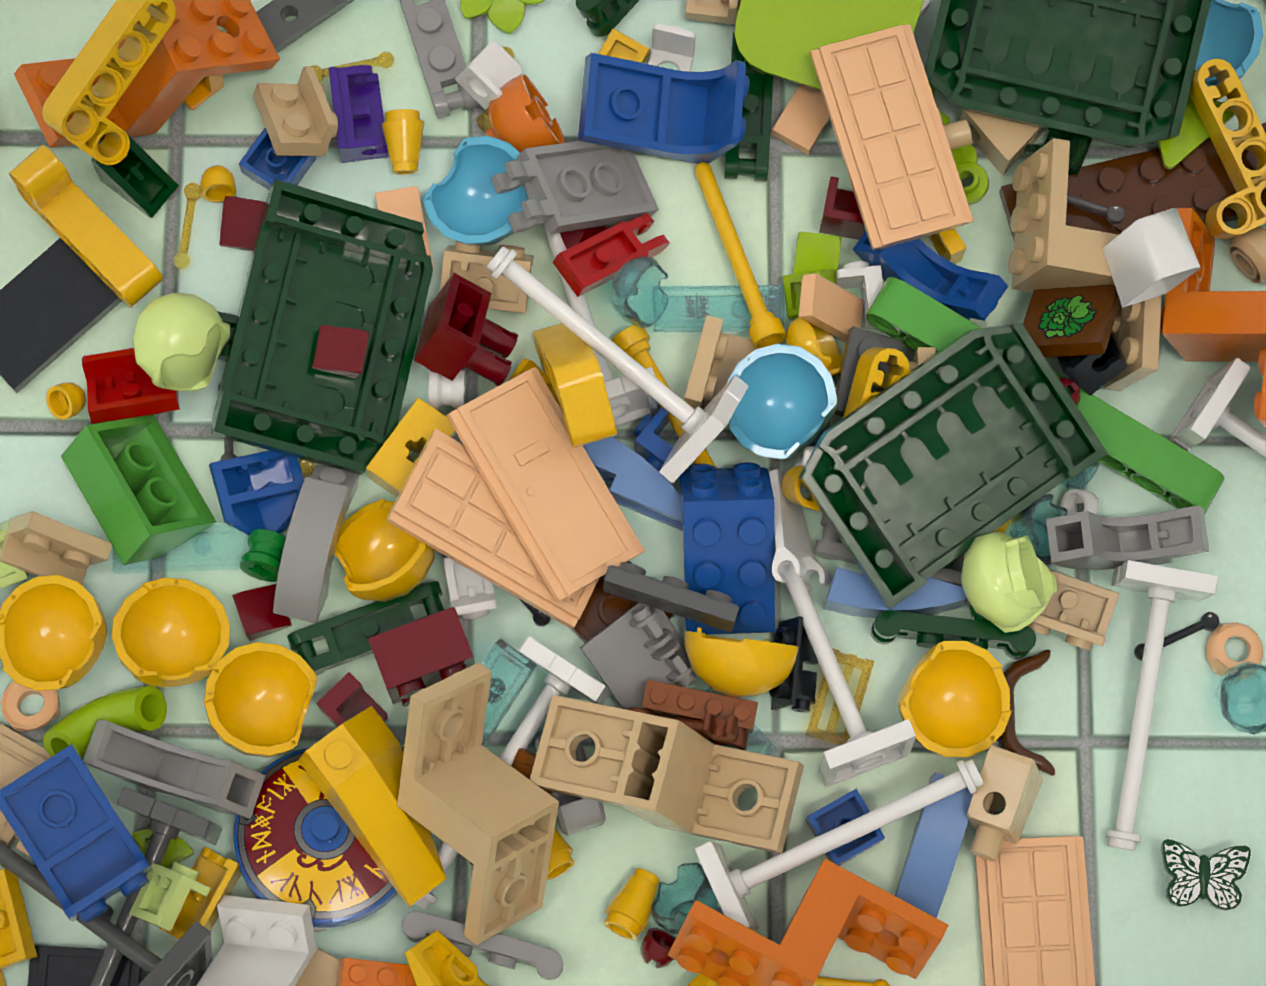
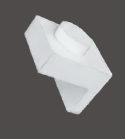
M864 261L845 264L843 269H839L836 272V285L843 289L861 287L866 329L876 328L866 319V313L883 286L881 265L869 266V263Z
M442 554L451 607L455 606L458 615H462L464 619H476L488 615L490 609L497 608L493 583Z

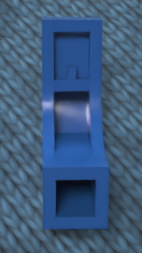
M865 231L852 249L862 261L868 262L869 266L881 265L882 279L884 281L889 277L900 279L968 320L973 318L985 321L988 315L996 308L999 299L1008 288V285L999 275L958 266L937 254L920 238L872 251L867 232Z

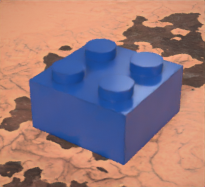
M264 128L238 164L244 175L270 191L275 179L298 185L317 158L316 156H277L267 130Z
M856 788L810 814L805 820L814 836L818 837L870 811ZM879 828L829 851L825 855L829 861L840 866L879 844L885 839V836Z

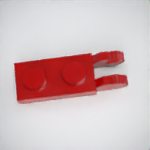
M644 214L627 223L622 221L560 252L552 263L576 296L579 297L660 254L669 246L670 242L663 234L641 244L637 236L647 232L654 223L649 214Z

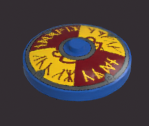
M308 747L281 757L261 772V774L266 776L251 819L237 815L235 818V854L237 862L240 864L239 868L242 877L257 899L309 905L313 927L332 928L345 926L376 913L390 902L398 892L298 760L310 748Z

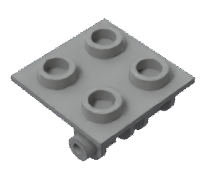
M637 603L580 647L622 709L628 710L629 707H642L647 680L671 685L680 683L684 687L696 678L685 650L684 640L663 610L647 606V604Z

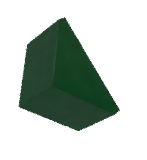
M128 135L130 148L126 157L121 162L114 165H105L92 158L91 162L101 182L145 215L152 218L179 185Z

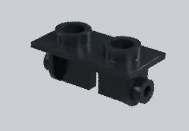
M798 616L779 622V626L774 634L773 643L798 646L799 648L796 661L789 676L781 685L769 691L772 697L771 710L792 706V711L807 713L810 712V705L815 704L817 672L803 670V663L816 665L818 660L804 629L803 617Z

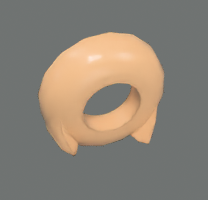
M1238 622L1219 624L1209 635L1205 646L1206 659L1213 672L1231 680L1243 679L1253 674L1260 666L1263 657V645L1258 634L1249 626ZM1229 638H1239L1247 645L1248 654L1244 661L1236 662L1227 657L1225 643Z
M13 681L3 693L1 699L2 714L11 727L18 732L41 729L60 716L58 691H35ZM36 694L44 698L43 708L37 714L26 716L21 713V703L27 696Z

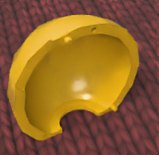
M381 499L366 505L342 524L334 553L347 576L343 577L347 590L361 600L386 602L407 595L425 579L434 561L435 549L386 521L395 501L386 502L385 499Z
M61 575L37 576L17 586L1 606L0 658L4 666L2 669L19 685L35 691L67 689L80 681L91 670L104 648L107 624L100 603L75 580Z
M164 577L142 583L139 589L125 598L117 614L113 616L111 637L121 664L136 680L151 686L176 687L200 681L211 674L217 661L223 657L229 646L230 623L223 605L207 588L188 579Z
M697 628V632L684 631V646L693 671L713 690L734 698L758 696L781 685L789 676L794 666L799 648L798 646L769 642V639H765V641L746 638L738 640L705 635V633H702V628Z
M943 641L936 644L919 660L902 686L898 698V710L902 721L909 719L916 735L915 739L924 748L944 757H970L989 749L990 745L1004 733L1012 712L1010 711V688L1001 669L1003 666L988 650L968 641Z
M255 642L236 647L217 661L207 679L204 706L209 724L224 744L244 755L268 758L289 752L298 744L303 721L317 683L316 673L300 655L282 645Z

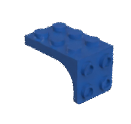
M591 52L585 57L578 140L696 164L700 162L709 164L737 146L744 137L746 120L742 117L743 101L749 90V77L745 75L746 64L745 62L735 60L727 67L719 70L689 72Z
M750 462L738 463L733 468H715L709 464L690 466L689 469L680 475L684 581L689 584V590L706 595L707 590H714L730 596L733 599L732 604L738 605L739 610L732 633L685 618V631L697 632V628H702V633H705V635L775 632V578L772 574V563L775 555L774 496L768 469Z
M72 744L0 790L1 812L47 881L69 920L75 921L80 918L86 924L108 910L109 907L105 901L119 891L127 897L149 883L145 874L153 870Z

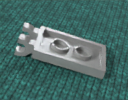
M585 141L525 148L516 157L517 160L508 161L504 165L505 173L495 174L491 178L497 194L510 192L524 186L529 200H525L521 204L523 211L514 212L508 216L514 233L526 231L545 223L549 233L555 234L616 224L622 221L628 222L644 214L653 216L659 210L633 151Z

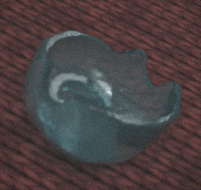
M644 256L627 261L617 272L610 288L612 308L617 315L639 328H650L660 319L668 305V295L660 287L661 279H667L668 274L658 265L657 260Z
M1052 494L1042 496L1014 516L1010 527L1011 538L1024 535L1029 537L1036 556L1045 565L1053 564L1050 557L1046 519L1064 516L1068 512L1066 508L1056 506L1051 502L1054 498Z
M1247 661L1229 668L1220 678L1215 690L1218 712L1230 726L1238 731L1253 735L1265 732L1266 665Z
M698 862L679 865L677 867L676 881L670 884L660 882L658 885L657 900H655L651 908L652 918L658 926L672 934L679 933L695 900L717 911L718 900L702 865Z

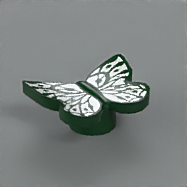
M1166 839L1162 842L1161 853L1164 869L1167 874L1173 877L1166 888V898L1170 904L1184 907L1194 903L1199 898H1206L1214 908L1227 911L1235 909L1241 903L1242 894L1235 881L1240 880L1246 873L1251 856V850L1248 846L1229 847L1208 858L1205 854L1199 857L1189 847L1175 840Z

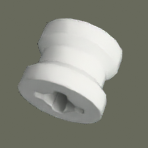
M466 369L460 371L453 381L429 370V405L436 410H439L442 406H452L456 410L466 403Z

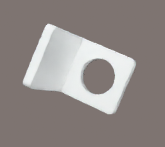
M655 23L648 64L659 66L663 63H671L679 71L690 72L695 52L696 33L677 26Z
M491 41L455 80L486 110L491 100L499 99L503 94L500 88L511 79L516 78L522 72V67L496 41Z

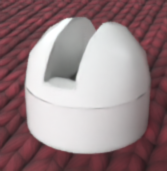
M1071 489L1065 493L1061 500V514L1064 516L1079 513L1077 512V504H1084V511H1090L1099 515V500L1094 493L1088 490Z

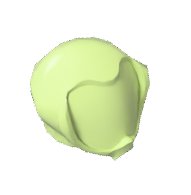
M170 293L152 300L137 319L133 336L136 363L152 378V383L159 388L175 391L190 390L191 392L205 389L210 383L218 356L230 338V325L222 321L212 304L195 294Z
M993 531L976 537L964 555L961 581L966 598L978 614L991 621L1005 633L1020 631L1031 624L1044 611L1053 593L1057 592L1054 573L1050 572L1046 565L1036 556L1033 545L1027 535L1011 538L1005 533Z

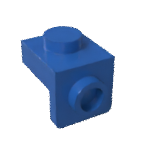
M661 408L655 416L648 413L633 433L637 437L634 451L658 471H660L673 449L671 445L658 436L669 420V412L664 408Z

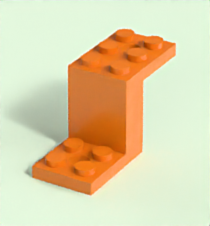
M172 0L176 7V17L173 24L106 118L122 128L130 137L156 134L204 77L272 69L280 58L250 0ZM218 26L224 28L227 32L220 31ZM126 38L121 41L118 50L124 45ZM75 58L21 64L14 73L50 148L74 145L45 123L42 111L46 99ZM100 75L94 79L92 86L98 82ZM74 112L68 116L66 123L72 119ZM104 134L99 141H103L106 134Z
M1177 208L1201 268L1166 293L1165 307H1161L1160 333L1185 361L1231 362L1235 358H1239L1243 362H1258L1259 373L1263 376L1262 392H1257L1255 395L1254 412L1256 418L1266 428V291H1210L1216 238L1211 235L1210 230L1193 208Z
M824 858L779 944L695 900L667 956L677 960L678 964L685 970L701 973L717 982L719 986H813L838 937L845 941L851 949L867 953L886 963L892 971L916 979L943 939L949 925Z

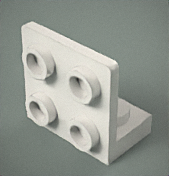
M224 895L217 905L224 944L196 986H295L317 950L310 906Z

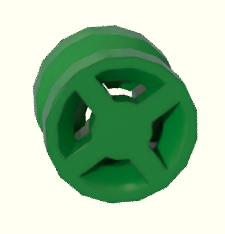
M267 529L252 530L247 540L250 547L249 551L242 556L240 561L241 570L253 578L276 582L286 537Z

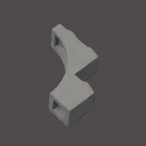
M100 719L97 720L83 758L84 764L148 790L182 797L214 811L251 819L266 776L233 761L187 750Z

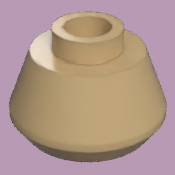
M1256 227L1231 238L1229 253L1238 269L1251 281L1266 283V229Z

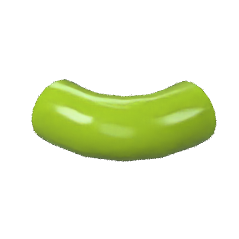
M138 686L117 690L96 698L73 710L52 726L43 737L45 749L50 757L72 744L83 761L98 719L112 722L134 732L155 731L161 727L166 718L167 703L160 689L155 686Z

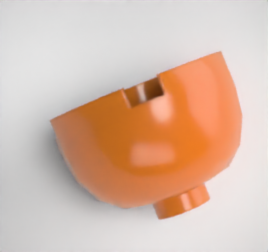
M521 74L504 84L500 88L503 93L500 98L490 101L488 117L492 127L486 130L487 136L510 143L519 153L525 148L566 143L556 118L552 120L545 108L548 106L547 102L525 74Z

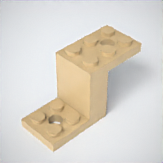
M1053 138L1019 164L1014 172L1013 189L1017 191L1016 207L1011 216L1010 228L1012 232H1015L1014 249L1011 251L1008 260V271L1012 274V289L1033 293L1036 289L1114 284L1102 248L1118 236V234L1066 225L1070 141ZM1161 295L1123 308L1120 302L1112 329L1128 366L1104 385V389L1121 391L1158 371Z
M480 662L411 695L397 803L400 809L474 864L471 873L472 879L466 909L464 936L476 946L542 908L559 806L558 800L482 745L492 671Z
M552 695L530 780L544 790L618 805L659 828L781 854L783 853L804 765L798 761L715 745L679 720ZM593 738L595 742L593 756L586 761H578L576 757L577 746L584 739ZM749 787L756 788L758 792L757 804L750 810H740L738 806L740 793Z

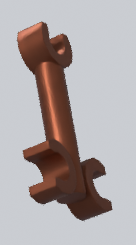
M628 708L631 711L679 720L704 738L713 739L712 743L715 745H732L746 751L749 732L739 727V719L736 716L729 715L728 719H720L713 716L712 713L706 712L704 720L657 715L652 711L641 708Z

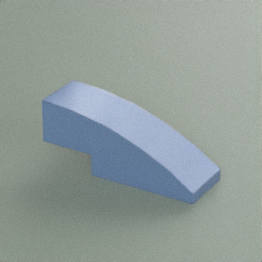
M613 437L583 445L602 479L612 483L609 491L618 505L683 531L681 495L656 468L638 453Z
M837 567L824 609L850 616L876 618L880 612L885 610L934 615L964 607L968 599L965 596L963 587L929 577L926 579L927 584L892 609L885 607L865 575Z
M934 773L929 784L946 776ZM968 787L921 809L895 893L896 897L937 918L969 821L967 811L973 794L970 793Z

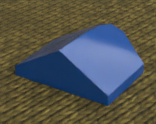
M269 450L209 464L224 523L247 535L256 529H267L281 533L290 524L304 482L298 458Z

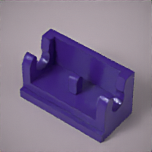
M371 65L337 68V66L328 67L333 109L338 120L337 141L342 163L389 157L381 125L384 122L378 73H373Z

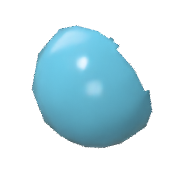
M1211 0L1195 69L1208 60L1217 58L1230 63L1239 79L1243 77L1259 55L1263 38L1261 16L1258 9L1242 2L1234 4L1224 0ZM1215 76L1206 78L1205 84L1208 87L1216 86L1218 80Z
M491 136L468 137L462 140L453 153L454 162L448 175L440 183H433L424 196L423 203L431 223L446 237L470 246L493 245L512 235L514 231L508 216L511 213L523 211L521 204L525 200H529L524 186L510 192L497 194L491 178L495 174L505 173L504 165L508 161L517 160L516 157L520 153L510 143Z
M774 344L756 349L736 365L726 382L728 383L736 375L749 386L729 420V429L742 446L762 457L786 459L795 456L819 435L837 408L838 400L832 375L818 357L799 346Z

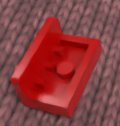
M134 348L82 357V367L87 381L88 414L91 424L180 410L178 391L155 386L152 383V378L136 363Z

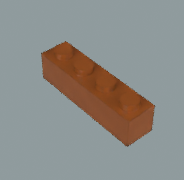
M647 680L641 709L652 711L657 715L704 720L706 712L712 713L713 716L720 719H728L729 715H733L739 719V727L752 734L758 702Z

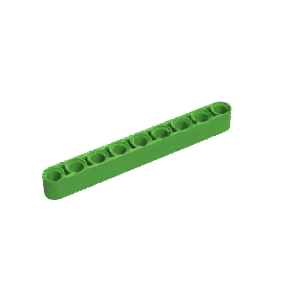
M893 277L887 278L866 313V319L873 326L892 338L903 340L902 344L914 351L917 350V347H935L937 353L968 330L981 329L980 326L910 284ZM1054 372L1058 378H1064L1063 376ZM1066 387L1065 389L1068 394H1072L1070 389ZM1079 387L1081 399L1077 407L1108 453L1098 461L1177 509L1198 505L1204 508V514H1206L1225 479L1223 474L1213 466L1098 397L1090 396Z

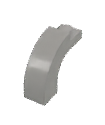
M316 464L311 477L305 478L292 514L283 548L275 590L274 614L317 623L328 597L334 552L344 518L357 490L358 474Z
M1198 505L1135 517H1103L1090 511H1084L1046 519L1051 563L1061 567L1085 570L1115 569L1123 565L1127 560L1158 565L1173 562L1172 558L1210 552L1204 508Z

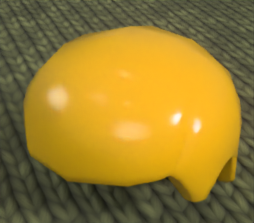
M800 317L793 320L787 330L785 345L799 346L818 357L832 376L839 374L842 358L833 336Z

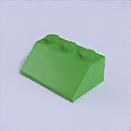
M154 414L86 425L61 455L123 565L156 559L211 528L217 522Z

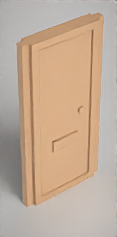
M910 24L892 27L811 50L809 54L872 251L972 223L974 220Z
M536 367L529 369L446 415L556 602L604 576L608 566L614 565L619 567L621 562H628L645 551L583 445L573 448L562 410Z
M436 428L433 430L393 504L386 521L568 628L573 629L578 619H580L599 578L556 602L464 445Z
M1083 836L1020 838L1017 844L1003 840L995 861L986 860L975 855L984 986H1095Z

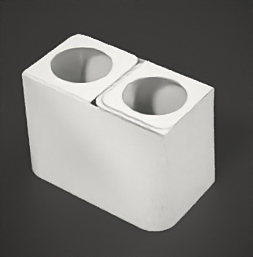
M1177 208L1134 221L1121 234L1102 248L1122 308L1171 291L1201 268Z

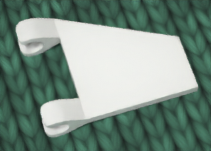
M775 469L769 471L774 496L776 544L772 574L777 581L781 583L787 582L784 569L789 563H793L795 575L803 578L808 592L812 591L809 578L814 572L819 573L822 585H829L831 575L828 569L814 555L802 506L788 501L784 496L782 480L786 472Z

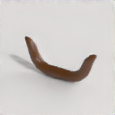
M1044 650L1036 655L1012 663L1003 672L1010 688V711L1012 712L1005 731L999 739L1005 750L1033 759L1038 770L1054 776L1055 769L1044 756L1024 748L1018 741L1015 732L1014 688L1022 676L1040 669L1048 661L1051 651Z

